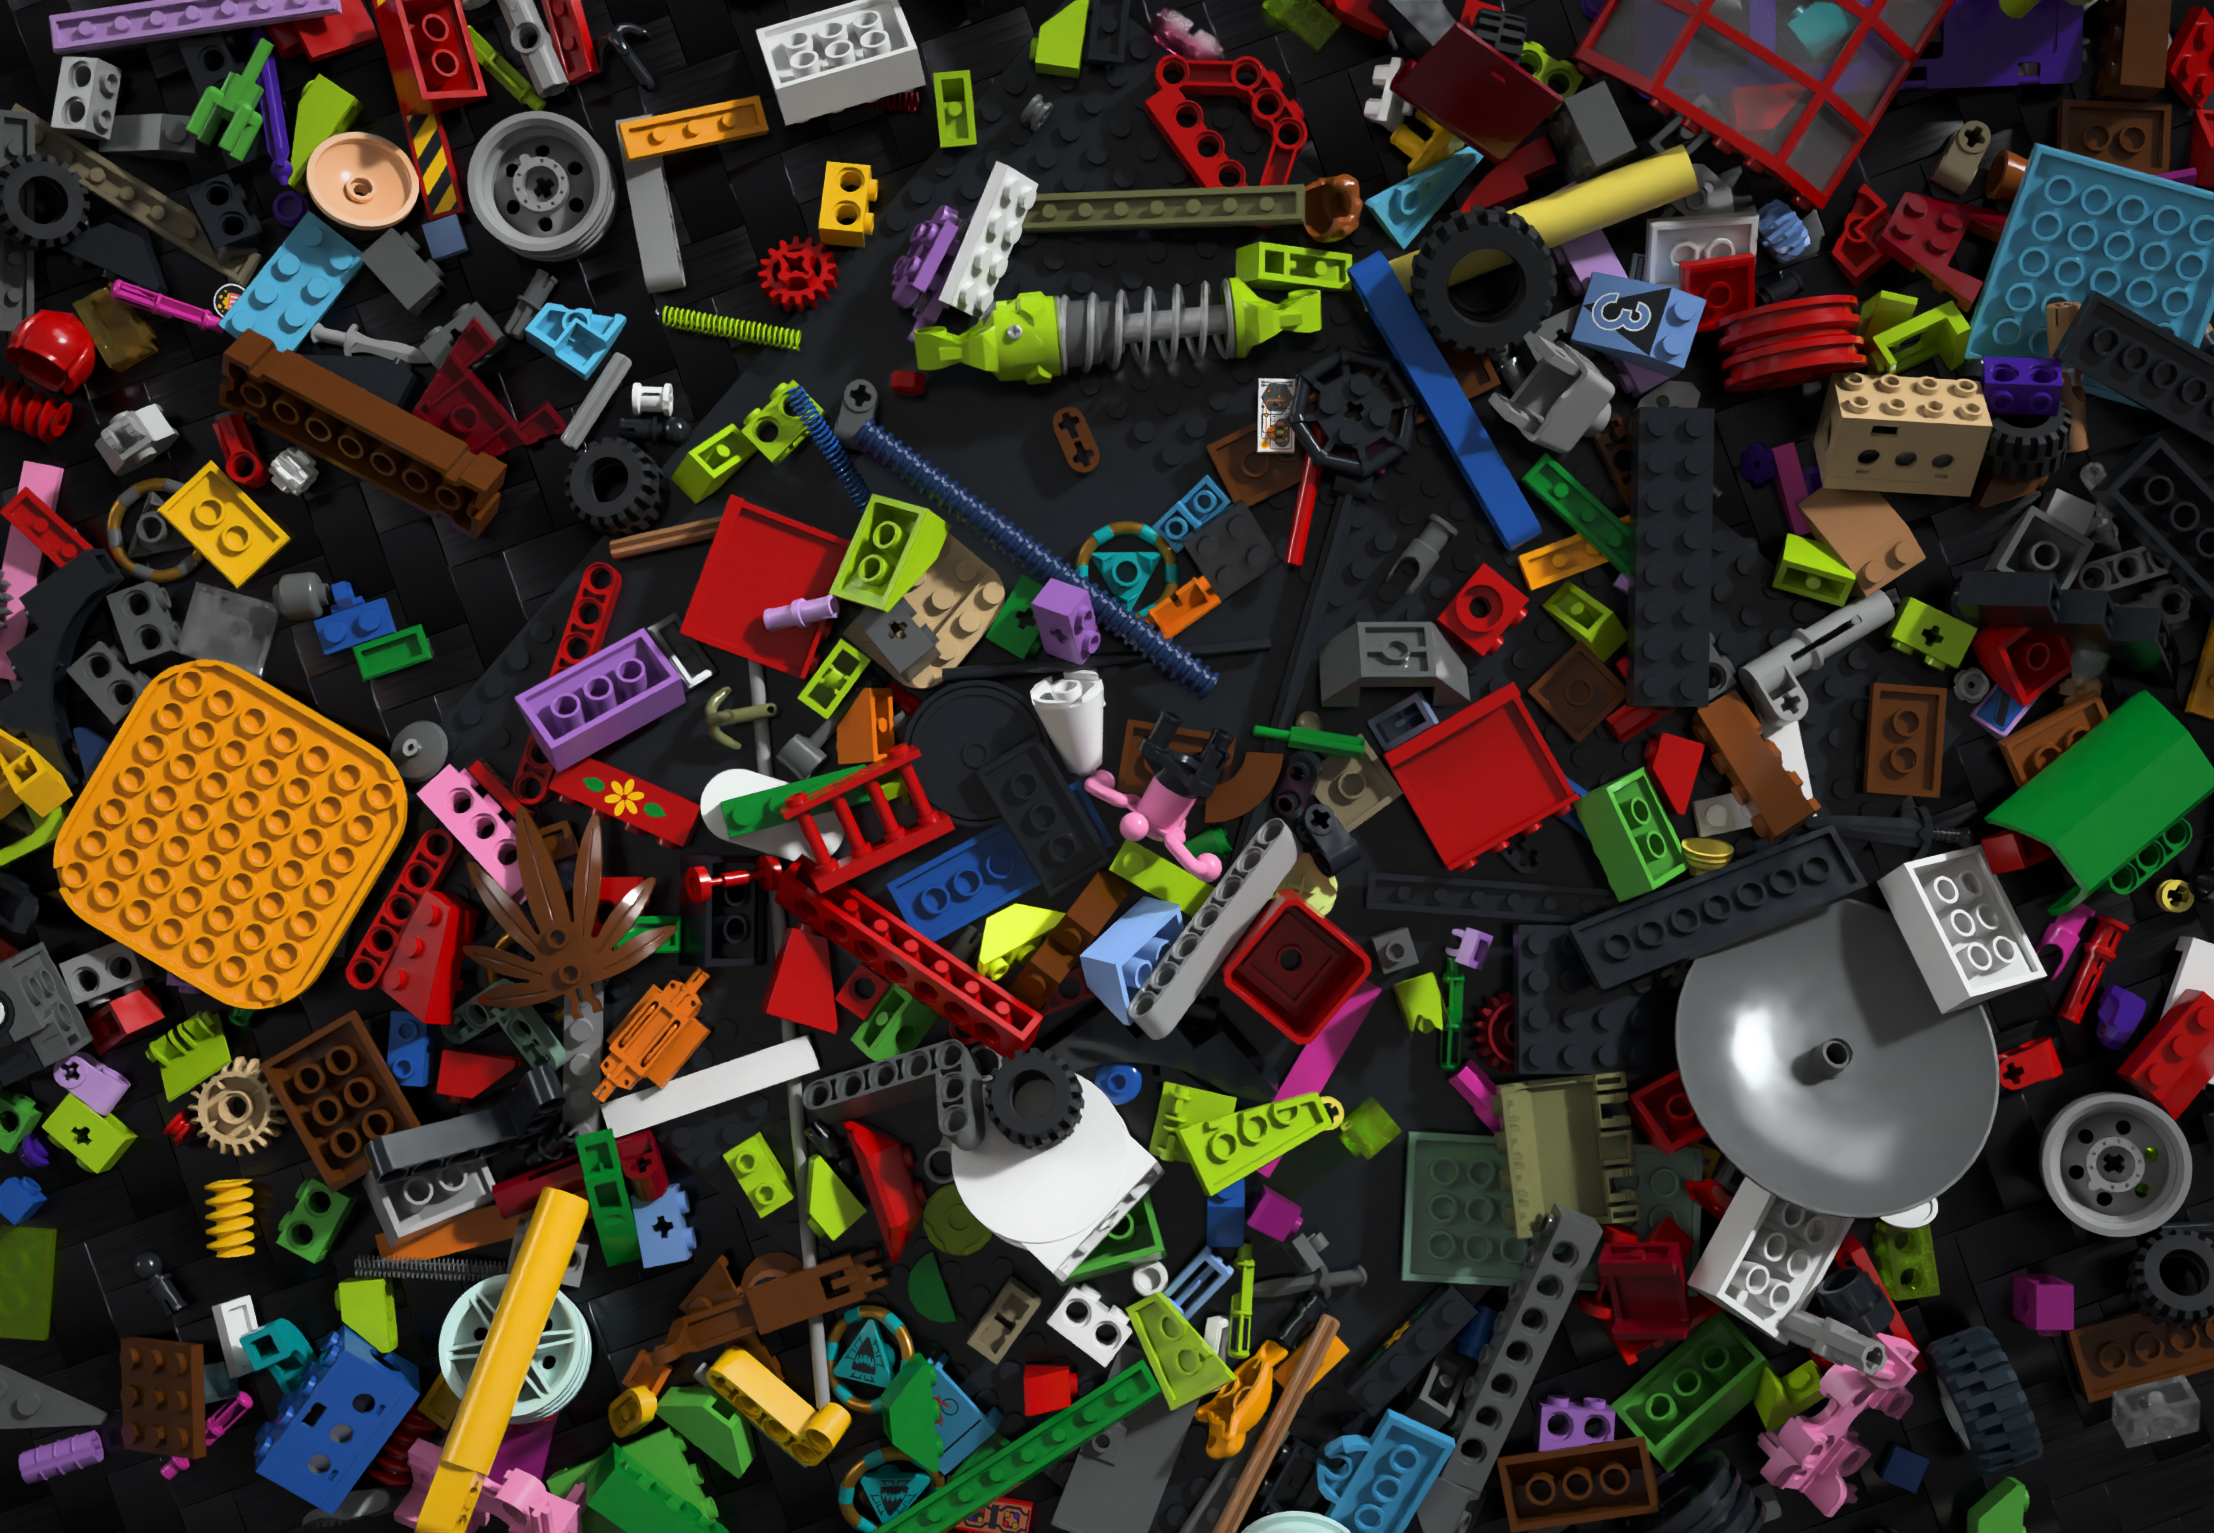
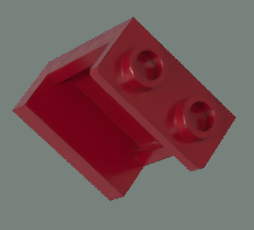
M1679 1242L1604 1243L1597 1264L1600 1276H1607L1615 1315V1324L1612 1330L1613 1339L1628 1341L1665 1340L1668 1342L1687 1339L1693 1316Z

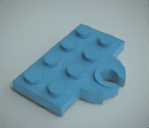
M1387 1409L1371 1438L1355 1434L1341 1436L1324 1446L1325 1455L1330 1459H1344L1346 1463L1342 1467L1332 1468L1327 1465L1324 1459L1317 1458L1318 1488L1325 1499L1332 1502L1324 1516L1340 1523L1351 1533H1403L1454 1450V1438L1391 1409Z

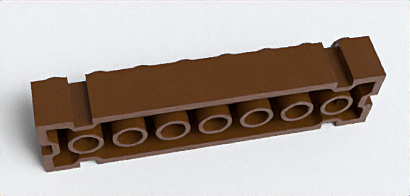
M249 328L223 353L221 373L227 377L220 384L218 404L243 417L248 413L257 417V424L436 519L440 515L450 519L451 527L473 539L479 536L497 514L501 494L497 491L504 483L507 464L482 451L478 456L471 453L468 444L463 440L438 429L429 422L421 420L400 407L336 375L334 372L315 364L300 354L286 349L283 353L278 351L274 341Z

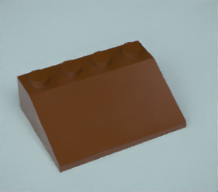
M356 1010L349 1012L259 1065L331 1193L366 1176L371 1170L363 1152V1147L368 1142L384 1135L421 1126Z

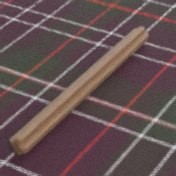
M1327 1314L1321 1315L1212 1533L1237 1532L1340 1327V1323L1336 1318Z

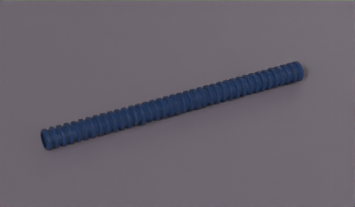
M874 419L867 420L861 426L853 439L854 447L861 446L863 448L862 452L865 455L868 453L872 454L871 459L873 461L880 460L883 468L888 466L891 468V474L895 475L897 473L900 475L899 480L902 482L907 480L910 482V488L916 487L919 489L918 494L921 496L926 494L929 502H937V508L942 509L944 507L947 510L946 514L948 516L955 515L956 522L960 523L963 521L965 523L964 527L967 530L970 528L974 529V535L977 537L982 535L985 543L989 541L993 543V549H1001L1004 557L1007 555L1012 557V563H1020V569L1031 571L1029 574L1031 577L1038 576L1040 578L1039 583H1047L1050 578L1087 590L1097 625L1101 623L1105 626L1104 630L1106 632H1109V630L1114 632V638L1118 639L1121 637L1124 640L1122 643L1125 646L1128 643L1133 646V652L1140 651L1142 653L1141 657L1144 660L1147 657L1152 660L1150 663L1152 666L1159 665L1162 673L1165 671L1170 673L1169 678L1171 680L1174 678L1178 679V685L1189 687L1187 691L1190 694L1193 691L1197 693V699L1202 700L1206 698L1219 680L1220 674L1217 671L1214 674L1210 672L1209 665L1204 667L1200 664L1201 660L1199 658H1196V660L1191 658V652L1187 651L1185 653L1181 650L1183 646L1172 644L1173 639L1170 637L1168 639L1164 638V632L1161 630L1157 633L1153 630L1155 626L1153 624L1149 626L1145 624V618L1143 617L1138 619L1135 616L1136 612L1134 610H1131V612L1127 611L1126 604L1122 603L1119 605L1116 602L1117 598L1115 596L1112 598L1108 597V591L1105 589L1100 591L1097 583L1093 585L1089 583V577L1085 576L1083 578L1079 575L1080 571L1078 569L1075 571L1070 569L1071 564L1068 562L1062 563V557L1059 555L1056 557L1051 555V549L1044 550L1042 548L1043 543L1038 542L1036 544L1033 541L1034 537L1032 535L1025 536V530L1022 528L1017 530L1014 527L1015 523L1013 521L1009 523L1005 521L1006 516L995 514L997 510L994 507L991 509L987 508V502H979L976 494L972 496L968 494V488L964 487L961 489L957 480L952 482L949 480V474L942 475L940 473L941 469L938 466L933 468L930 460L923 461L920 453L916 455L912 453L913 448L911 446L904 447V441L901 439L896 441L892 432L885 433V427L882 425L877 427Z

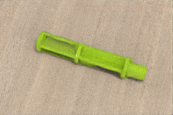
M467 25L477 61L520 103L527 104L533 111H541L545 107L546 102L536 94L535 87L481 37L472 26Z
M1244 1243L1243 1247H1238L1237 1258L1233 1261V1266L1240 1270L1239 1293L1231 1297L1227 1354L1234 1359H1245L1250 1354L1255 1261L1252 1259L1253 1244ZM1233 1318H1237L1235 1349H1231ZM1244 1318L1249 1319L1247 1350H1242Z

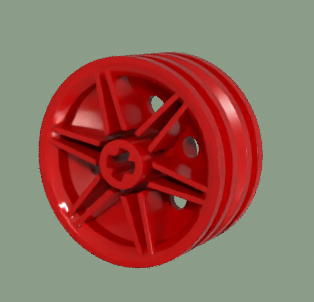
M1825 295L1794 299L1751 308L1718 320L1715 323L1716 333L1724 334V337L1717 342L1718 349L1721 352L1733 354L1721 363L1722 372L1730 374V378L1724 381L1725 390L1729 392H1749L1801 385L1829 379L1832 372H1854L1867 366V357L1858 354V351L1865 346L1864 338L1849 334L1861 325L1860 315L1852 313L1858 307L1857 297L1853 295Z

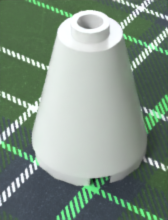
M1088 670L1063 672L1065 679L1054 682L1052 676L1044 678L1031 689V702L1067 771L1075 773L1077 776L1091 775L1102 764L1104 699L1102 679H1099V675L1096 672Z

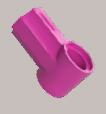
M1469 1059L1447 1081L1474 1108L1473 1112L1495 1134V1132L1500 1131L1499 1117H1493L1491 1109V1095H1496V1085L1476 1063Z

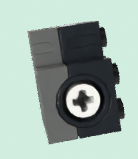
M43 941L0 961V1080L5 1087L72 1055L94 1040L77 1005H74L72 997L68 993L66 985L55 964L52 962Z

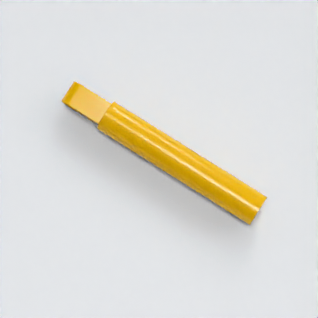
M543 1187L441 1452L439 1466L417 1521L416 1533H465L485 1478L489 1476L591 1206L589 1201L562 1190Z

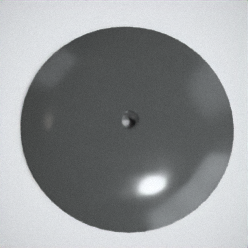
M1847 898L1694 959L1684 979L1675 1015L1674 1040L1679 1074L1688 1101L1699 1123L1725 1158L1743 1175L1781 1200L1802 1209L1835 1217L1868 1219L1891 1216L1921 1206L1944 1193L1966 1173L1983 1149L1992 1129L1999 1096V1062L1991 1025L1981 1002L1967 1008L1941 1014L1892 913L1871 904ZM1826 1052L1834 1056L1837 1064L1828 1059Z

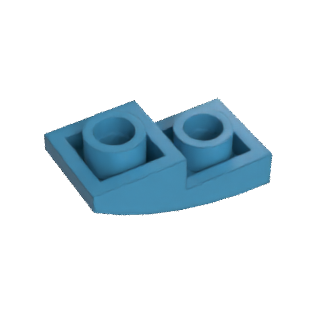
M1208 474L1161 517L1152 528L1178 553L1184 548L1180 541L1181 538L1223 511L1232 503V500Z

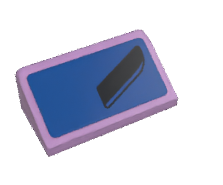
M1995 683L1969 716L1996 739L2005 738L2038 697L2025 707L2019 706Z

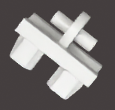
M1392 57L1390 64L1375 66L1372 77L1373 85L1378 89H1384L1382 99L1369 98L1364 109V116L1367 119L1383 125L1392 133L1398 126L1403 124L1405 115L1412 116L1414 108L1389 89L1395 74L1404 64V59Z

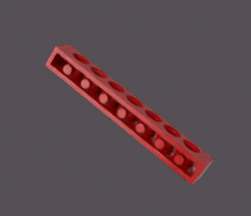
M803 853L780 876L774 902L812 926L818 932L1003 1058L1007 1056L1009 1059L1016 1057L1014 1052L1021 1049L1025 1053L1034 1042L1043 1020L1041 1014L844 882L820 894L809 874L816 871L815 867L818 864Z

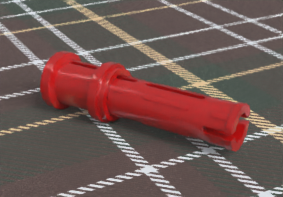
M2098 914L2096 917L2098 924L2090 942H2085L2083 945V951L2086 954L2057 1013L2058 1016L2078 1025L2107 962L2111 963L2117 956L2114 951L2123 932H2128L2130 928L2128 925L2102 914Z

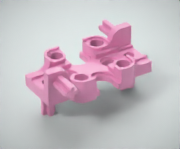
M1882 1333L1871 1337L1885 1345L1887 1361L1883 1370H1878L1871 1376L1845 1364L1843 1367L1837 1364L1833 1365L1818 1382L1821 1385L1818 1391L1824 1397L1830 1399L1827 1406L1819 1414L1810 1418L1806 1416L1791 1417L1779 1432L1778 1437L1772 1431L1770 1433L1768 1431L1765 1433L1761 1432L1758 1435L1759 1441L1757 1444L1770 1457L1760 1473L1771 1485L1778 1486L1780 1489L1791 1488L1799 1490L1826 1517H1833L1843 1504H1854L1857 1502L1858 1497L1854 1493L1858 1488L1852 1483L1845 1482L1842 1477L1850 1476L1858 1471L1872 1453L1857 1439L1860 1433L1850 1424L1858 1414L1869 1407L1881 1410L1885 1415L1900 1420L1911 1406L1914 1398L1905 1385L1917 1372L1911 1365V1362L1919 1354V1351L1905 1339Z
M449 1431L438 1446L417 1438L408 1451L409 1460L407 1464L411 1467L414 1482L412 1483L411 1490L393 1514L395 1521L414 1528V1533H416L420 1512L439 1466V1458ZM517 1468L514 1471L508 1470L503 1476L504 1485L497 1484L486 1477L465 1533H475L480 1525L485 1527L490 1520V1514H493L508 1524L510 1527L508 1529L509 1533H583L581 1515L588 1506L586 1504V1484L582 1482L580 1485L575 1484L567 1498L562 1499L548 1493L543 1483L535 1476Z

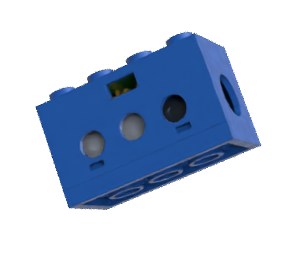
M345 1323L337 1333L332 1331L326 1337L320 1349L323 1351L315 1363L310 1361L305 1366L299 1376L301 1383L293 1393L288 1391L283 1396L277 1406L279 1413L271 1423L266 1421L255 1437L257 1442L254 1456H256L255 1472L330 1515L334 1514L421 1394L418 1366L392 1351L382 1354Z

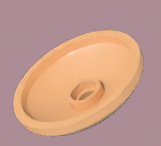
M347 132L335 135L323 141L314 150L308 162L306 182L310 196L324 214L344 226L360 230L388 228L407 217L416 203L419 192V179L412 161L397 145L380 136L364 132ZM360 192L363 193L365 196H359L355 193Z

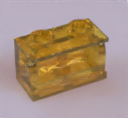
M109 282L107 284L111 289L113 283ZM107 287L72 303L108 367L122 372L158 352L152 341L156 338V335L145 319L140 320L135 311L137 307L112 300Z

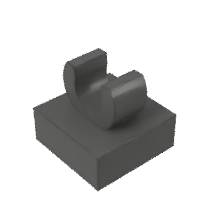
M1321 1232L1316 1235L1312 1233L1307 1238L1303 1233L1295 1234L1293 1237L1289 1236L1280 1243V1246L1300 1274L1314 1272L1324 1263L1317 1253L1329 1245Z

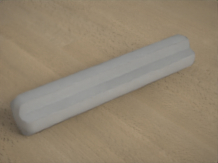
M619 352L614 353L561 435L560 441L571 449H578L631 367L632 362L628 357Z

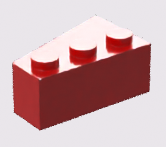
M426 890L377 986L423 1023L454 1026L456 1014L452 1013L456 991H462L464 980L459 979L464 957H469L462 949L464 946H472L479 911L456 894Z

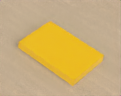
M212 460L157 510L238 590L292 540Z

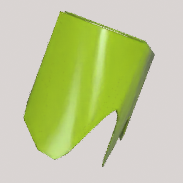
M1433 972L1392 985L1411 1040V1031L1414 1032L1415 1025L1425 1034L1431 1032L1435 1027L1440 1030L1443 1029V1010L1447 1016L1448 1013Z

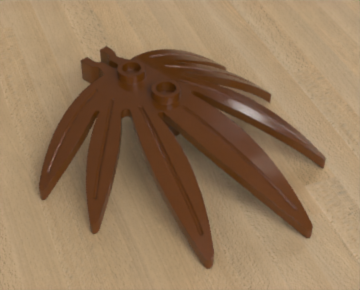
M519 806L516 815L518 864L525 895L540 934H537L525 914L510 895L474 861H468L467 867L480 897L493 917L519 945L535 957V960L531 962L511 952L486 946H464L462 950L472 960L494 972L529 980V983H512L495 987L479 996L477 999L478 1003L492 1007L515 1008L539 1004L565 994L572 1003L571 1014L573 1020L584 1018L580 1009L583 1002L579 988L584 1000L591 1004L593 1013L602 1011L603 1007L600 1000L594 996V983L618 975L637 965L666 943L676 933L678 928L675 925L646 931L631 938L612 951V948L627 934L645 908L657 882L655 877H649L620 901L607 918L596 939L592 938L600 899L603 868L602 830L598 815L591 816L578 851L573 883L574 922H571L564 891L550 852L527 809L524 806Z

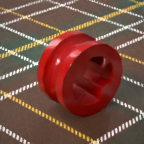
M187 1109L178 1113L163 1131L164 1136H172L174 1138L173 1143L176 1146L183 1143L199 1125L190 1123V1112Z

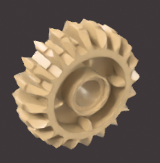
M244 1056L236 1057L233 1063L231 1062L221 1071L214 1073L199 1083L202 1088H195L190 1092L193 1097L198 1099V1102L191 1103L188 1106L189 1110L198 1111V1116L192 1118L190 1123L194 1125L201 1123L203 1128L198 1131L197 1136L201 1138L210 1135L207 1146L213 1148L220 1143V1153L222 1154L229 1153L232 1148L235 1156L244 1155L246 1149L250 1154L259 1152V1145L266 1148L272 1144L270 1136L278 1137L282 1134L277 1124H285L289 1120L286 1115L280 1113L284 1108L262 1069H259V1059L253 1058L246 1063ZM236 1097L242 1098L246 1104V1111L243 1116L234 1110L233 1103Z

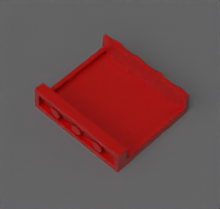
M730 494L678 634L804 680L807 673L814 675L821 657L820 654L815 653L820 639L827 640L834 620L824 619L811 622L810 626L805 628L793 626L770 632L765 627L763 613L768 608L773 609L790 605L796 599L803 598L808 601L830 595L829 591L852 540L848 541L745 502V499ZM836 597L838 604L840 605L842 599Z
M1514 682L1506 684L1382 754L1446 869L1449 871L1456 868L1458 873H1461L1478 863L1475 858L1476 856L1487 850L1491 855L1503 850L1510 845L1508 838L1521 832L1523 837L1535 832L1542 827L1540 820L1551 814L1554 815L1555 819L1567 814L1575 808L1572 802L1580 798L1577 793H1574L1522 702L1520 698L1521 693Z

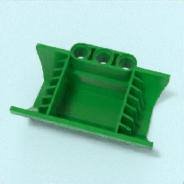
M2139 690L1984 819L1988 824L2017 831L2048 845L2077 883L2074 888L2047 909L2051 916H2059L2073 910L2095 890L2102 893L2119 895L2133 892L2182 851L2192 838V828L2183 817L2214 792V768L2187 729L2148 691ZM2142 852L2141 860H2139V854ZM2113 875H2115L2114 883L2112 882Z

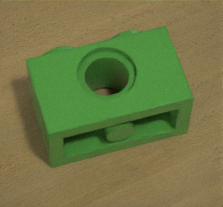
M892 983L850 1040L876 1062L913 1051L939 1018L940 1014L895 983Z

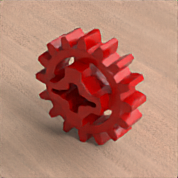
M794 236L792 244L787 245L784 240L779 241L781 249L776 251L769 248L767 250L770 260L761 259L760 264L763 271L758 272V277L765 297H770L773 306H777L782 302L784 311L788 312L793 305H796L799 313H802L806 304H810L811 307L816 309L818 308L817 299L821 298L826 301L830 299L827 289L837 288L835 278L839 276V272L832 251L827 252L823 242L815 246L813 238L808 237L805 243H800L798 236Z

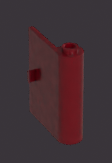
M1456 22L1418 62H1415L1413 59L1407 60L1395 74L1389 88L1394 94L1494 164L1502 160L1504 162L1509 160L1516 151L1518 144L1563 100L1562 96L1459 22Z

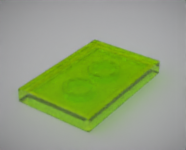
M0 1225V1338L43 1341L48 1339L57 1229Z

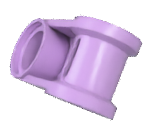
M76 1052L56 1062L53 1068L55 1081L60 1086H63L81 1099L90 1109L104 1116L110 1114L131 1085L124 1076L108 1068L87 1052ZM75 1063L79 1065L76 1071L80 1074L76 1077L73 1075L75 1068L72 1066Z

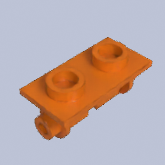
M1202 575L1198 579L1193 577L1190 582L1178 589L1175 593L1179 599L1175 602L1170 597H1167L1152 609H1148L1147 612L1149 614L1143 618H1145L1148 626L1150 624L1155 626L1153 630L1157 633L1160 630L1164 632V638H1173L1222 603V601L1211 589L1207 579Z

